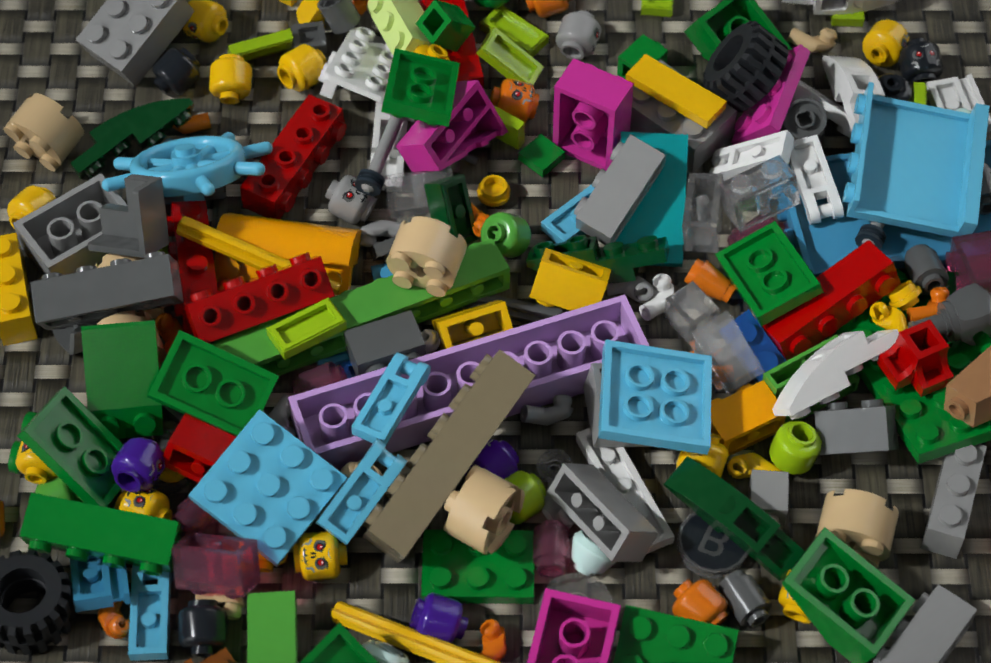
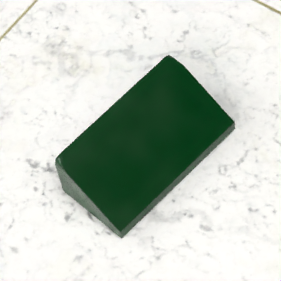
M459 174L426 183L424 189L431 218L451 226L449 233L458 238L460 233L467 244L479 239L472 230L475 220L465 175Z

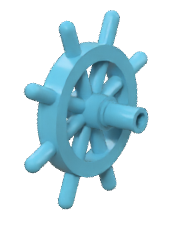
M226 132L221 136H194L176 140L167 138L163 143L152 146L135 157H117L113 162L115 169L130 171V173L104 179L102 188L107 192L125 188L124 178L131 174L162 177L164 197L183 196L184 201H205L204 195H213L215 189L237 180L242 175H263L265 172L263 163L246 162V160L270 154L273 146L267 141L242 146L235 140V135L232 132Z

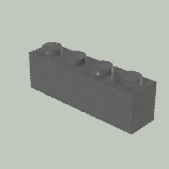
M157 251L144 255L145 259L141 260L116 259L110 262V266L97 268V266L89 265L77 268L76 273L63 275L59 272L44 274L41 276L42 280L30 282L35 322L44 329L51 330L101 320L123 311L135 310V312H141L184 303L178 262L169 254Z

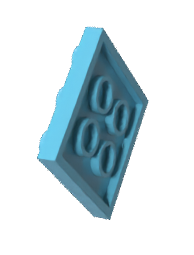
M606 339L602 351L598 438L707 455L711 447L712 356Z
M259 409L190 492L188 498L278 567L343 486L348 477Z

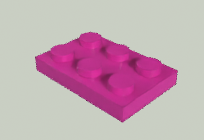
M801 44L788 50L786 65L776 84L758 103L743 111V114L736 121L734 126L736 132L732 139V144L735 145L780 132L810 55V50Z

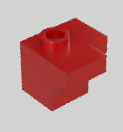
M930 319L900 331L893 346L878 356L877 364L895 390L912 384L920 397H923L946 387L954 378L947 360L950 346Z

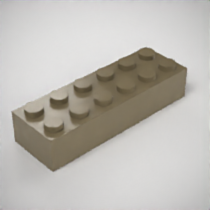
M500 349L493 357L486 354L470 375V378L475 381L470 387L465 383L448 407L454 410L452 414L448 416L443 413L427 434L432 439L431 443L428 446L421 443L406 463V466L411 469L406 477L399 473L385 492L384 496L389 501L384 507L378 503L363 522L362 526L367 528V531L362 537L397 563L404 559L536 375Z

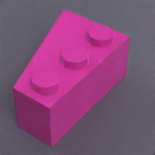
M478 80L457 81L449 126H432L417 120L396 147L412 172L441 171L466 157L468 152L473 149L483 147L488 144L489 140L496 136H503L509 131Z

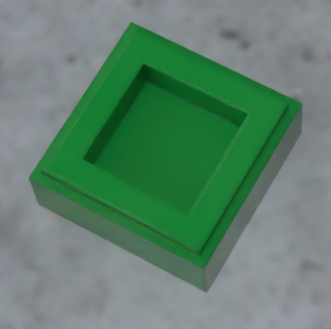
M542 134L537 136L518 153V160L542 178L565 159V151Z

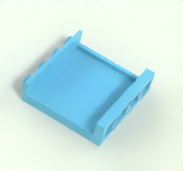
M869 82L864 94H858L855 102L854 114H859V121L854 123L850 139L851 143H855V152L850 153L847 163V172L852 173L851 182L846 183L843 194V202L848 203L846 216L969 240L978 225L989 106L976 103L969 114L874 95V83Z

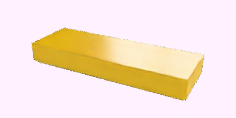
M647 54L626 73V80L634 83V87L706 129L726 109V100Z

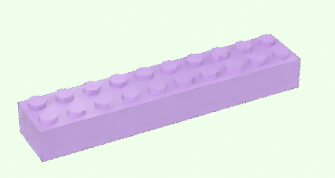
M626 295L617 296L409 360L416 364L423 362L430 365V375L426 383L420 387L385 449L394 453L432 441L427 434L443 413L448 416L452 414L454 410L448 406L465 383L470 387L475 381L470 378V375L486 354L493 357L499 349L536 375L506 417L519 414L523 405L541 407L551 404L556 395H569L573 397L583 394V386L591 364L602 363V351L606 339L649 346ZM387 367L288 397L291 420L298 439L337 470L342 469L348 462L362 460L373 444L352 435L351 426ZM402 374L400 377L409 379L410 376Z

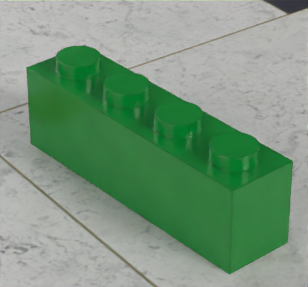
M31 492L19 536L26 544H29V550H36L38 553L43 554L45 552L50 554L51 549L66 552L65 557L73 560L87 561L89 556L103 559L102 564L109 567L124 569L125 564L140 566L139 571L142 573L161 576L162 571L173 572L183 529L179 521Z

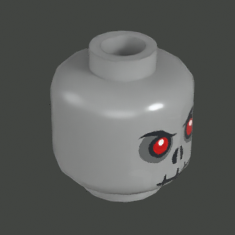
M584 10L571 12L563 17L555 41L564 56L570 59L581 60L594 53L602 29L599 22L590 12Z
M346 175L340 182L334 179L325 194V197L330 200L328 210L331 214L352 225L357 224L360 220L366 222L375 207L377 198L360 192L355 187L357 178L352 175Z

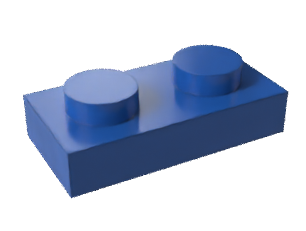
M749 309L718 331L756 383L762 381L765 372L786 361Z

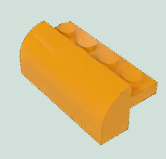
M224 213L221 216L217 230L286 260L309 252L310 257L321 256L328 278L340 283L337 295L351 289L353 265L358 264L362 230L236 213ZM215 252L214 266L217 283L224 279H233L243 276L244 281L258 277L256 273L258 269Z

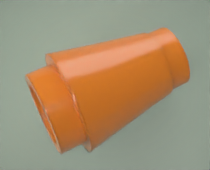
M699 258L695 261L684 280L685 283L690 285V290L720 301L722 300L725 303L729 302L736 291L729 278L708 260L704 262Z

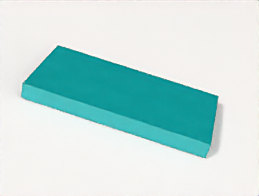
M621 131V142L625 143L631 134L664 153L665 166L615 242L629 244L637 242L642 237L651 235L657 236V238L667 237L670 249L667 262L648 266L682 267L688 135Z

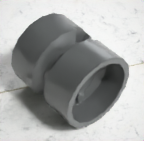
M796 99L789 106L783 122V131L788 130L794 136V140L818 135L821 143L826 132V111L814 99Z

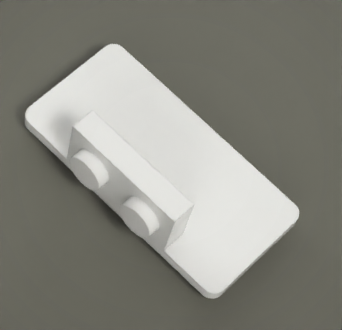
M352 28L338 51H332L328 62L323 66L318 80L323 82L320 95L332 99L338 87L341 86L383 103L393 55L385 40L377 36L369 28Z

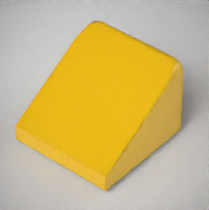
M303 0L296 12L299 24L323 21L325 28L324 16L317 6L319 0Z

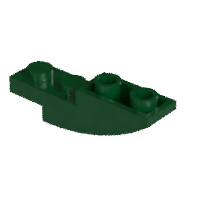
M190 98L168 99L141 105L114 116L89 132L90 138L95 145L71 162L72 169L80 179L86 175L91 178L105 167L103 162L112 155L117 158L127 152L132 146L130 144L132 140L141 149L147 145L150 147L158 145L166 138L165 132L174 125L179 128L193 117L191 112L194 111V103Z
M577 235L569 238L567 242L554 244L552 241H544L536 244L530 249L526 262L529 268L538 271L545 248L609 268L611 273L608 283L636 281L639 267L667 262L670 249L667 237L645 236L634 243L612 242L600 249L597 236L587 238L585 235Z
M688 456L685 457L663 484L718 533L723 532L778 581L785 578L788 571L793 568L805 553L804 549L779 529L781 525L763 509L725 480Z

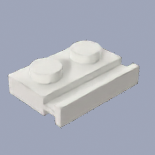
M968 74L966 78L959 79L957 76L928 81L926 83L927 97L931 106L949 110L966 108L970 111L976 103L985 105L972 74ZM990 115L988 116L987 133L991 132Z

